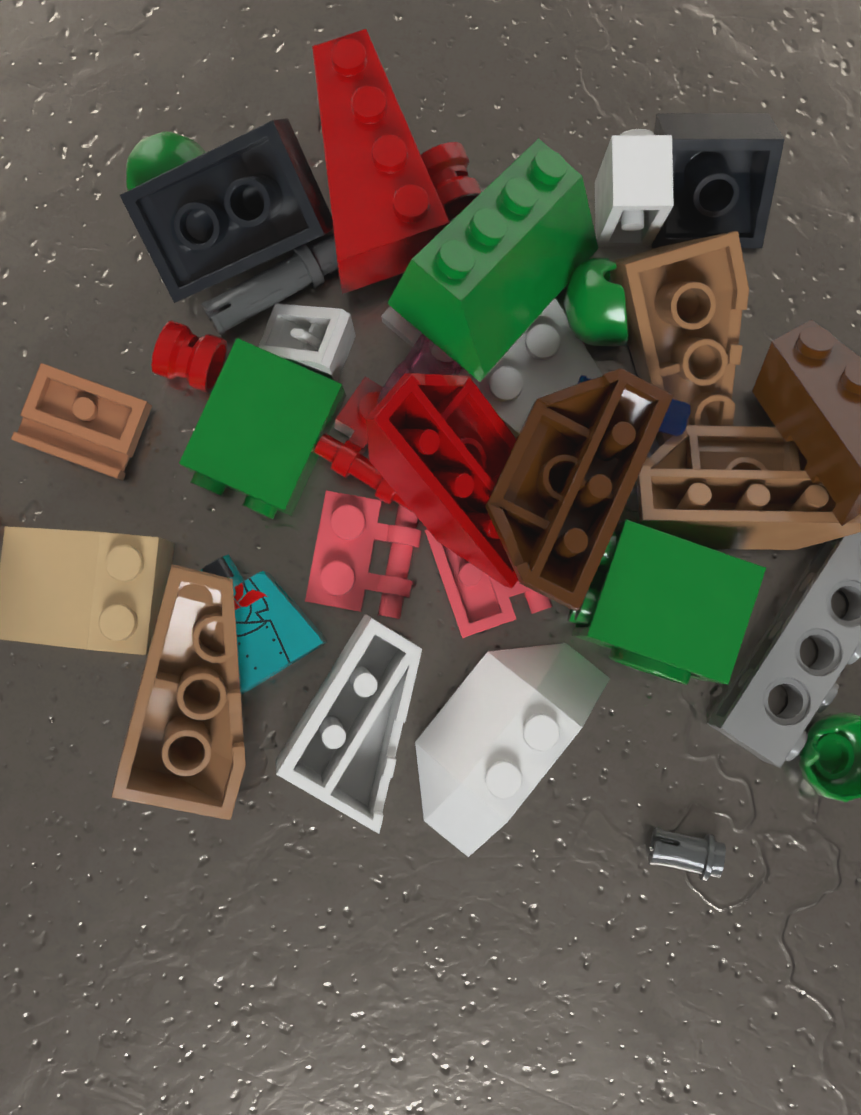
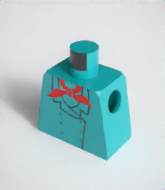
M229 554L212 561L200 570L233 579L241 695L328 643L322 632L270 573L261 571L244 580Z

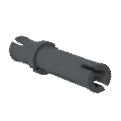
M334 233L309 247L303 244L294 248V255L215 298L202 302V307L210 322L213 321V327L219 336L230 328L309 285L313 289L323 285L325 282L324 277L338 270Z

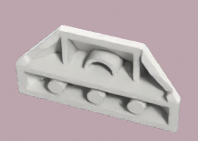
M567 643L487 651L415 741L424 821L467 857L473 854L510 820L583 728L610 678Z

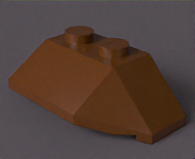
M619 368L604 374L602 377L588 380L536 399L485 505L520 584L574 611L580 609L674 395Z

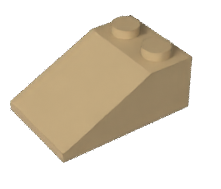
M5 526L0 562V639L85 650L147 655L173 563L175 543L160 537Z

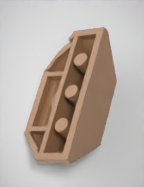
M685 425L650 457L646 458L636 480L641 525L711 549L798 550L860 533L861 514L841 526L832 512L836 505L835 501L821 481L816 483L811 481L804 470L808 461L794 441L785 442L776 427Z

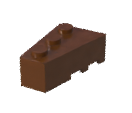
M811 319L771 342L752 392L785 442L794 441L808 461L804 468L805 472L813 483L820 481L823 483L836 503L832 512L841 526L861 514V357L836 339L828 330L822 328Z

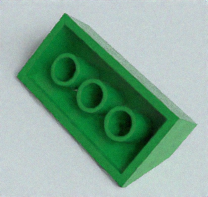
M538 138L411 259L387 304L475 379L481 382L567 286L575 269L583 261L591 259L599 249L583 176L569 165L559 153L552 150Z

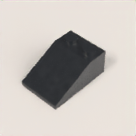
M288 118L267 122L120 194L174 303L323 236L333 229L332 215Z

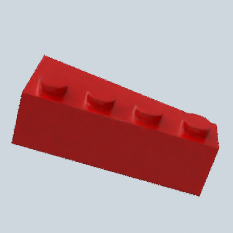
M367 29L312 46L342 294L404 273L411 259L450 223Z

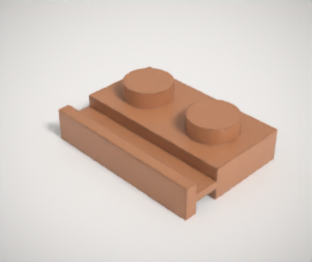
M41 363L20 414L23 419L18 431L13 432L11 440L123 481L126 475L124 471L130 457H133L152 405L142 399Z

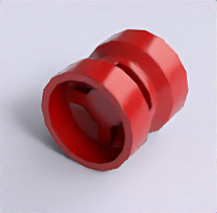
M447 142L434 146L421 154L448 219L452 220L482 192L478 181L468 176L469 158L464 146L460 142Z
M173 320L168 321L161 330L154 347L151 364L152 372L170 380L176 377L186 378L192 388L209 393L214 388L224 366L227 354V341L212 334H207L200 338L192 333L189 326Z

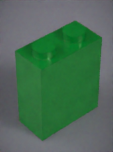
M236 338L179 464L194 473L190 483L222 497L225 488H229L246 496L242 506L270 519H274L277 510L292 516L319 455L314 453V449L323 434L330 433L346 398L343 385Z

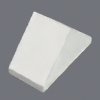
M275 304L258 347L338 382L356 334L351 314L343 309Z

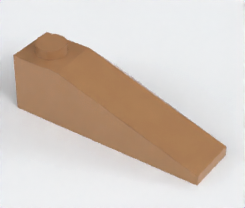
M172 564L118 763L111 798L231 820L246 766L233 579Z

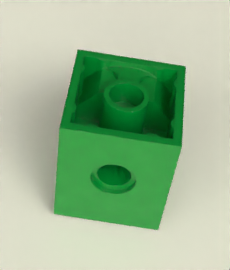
M626 519L616 525L578 611L570 609L568 621L575 623L572 636L611 649L609 658L615 662L663 679L687 685L692 677L698 680L728 685L766 567Z

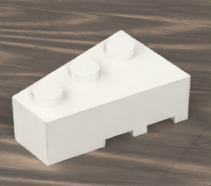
M365 613L276 758V775L379 834L384 816L382 812L390 778L393 777L396 765L395 756L402 726L406 721L422 648Z

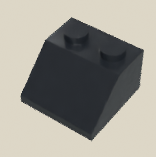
M657 113L654 135H672L674 206L651 244L652 249L732 231H738L741 248H763L785 140L770 114Z

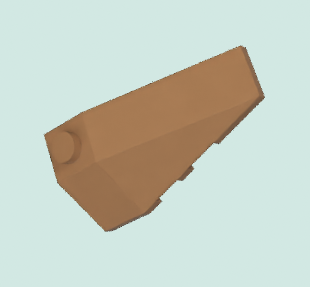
M738 231L662 246L612 261L616 263L617 268L610 272L611 281L614 284L621 285L625 292L628 346L639 378L674 395L656 435L659 447L685 425L733 426L735 403L732 401L736 365H740L743 346L738 344L742 310H747L749 296L748 280Z

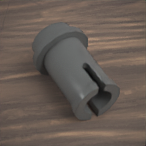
M655 827L649 850L653 851V853L649 854L648 862L649 865H661L698 873L700 880L707 881L710 876L721 877L725 863L726 846L725 843L715 841V836L707 833L703 839Z

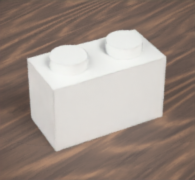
M632 129L620 135H612L595 180V234L598 247L651 246L674 206L672 135H654L652 131L647 129Z

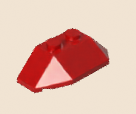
M405 373L366 418L369 461L439 543L503 586L513 588L518 578L485 505L514 446L516 438L470 376Z

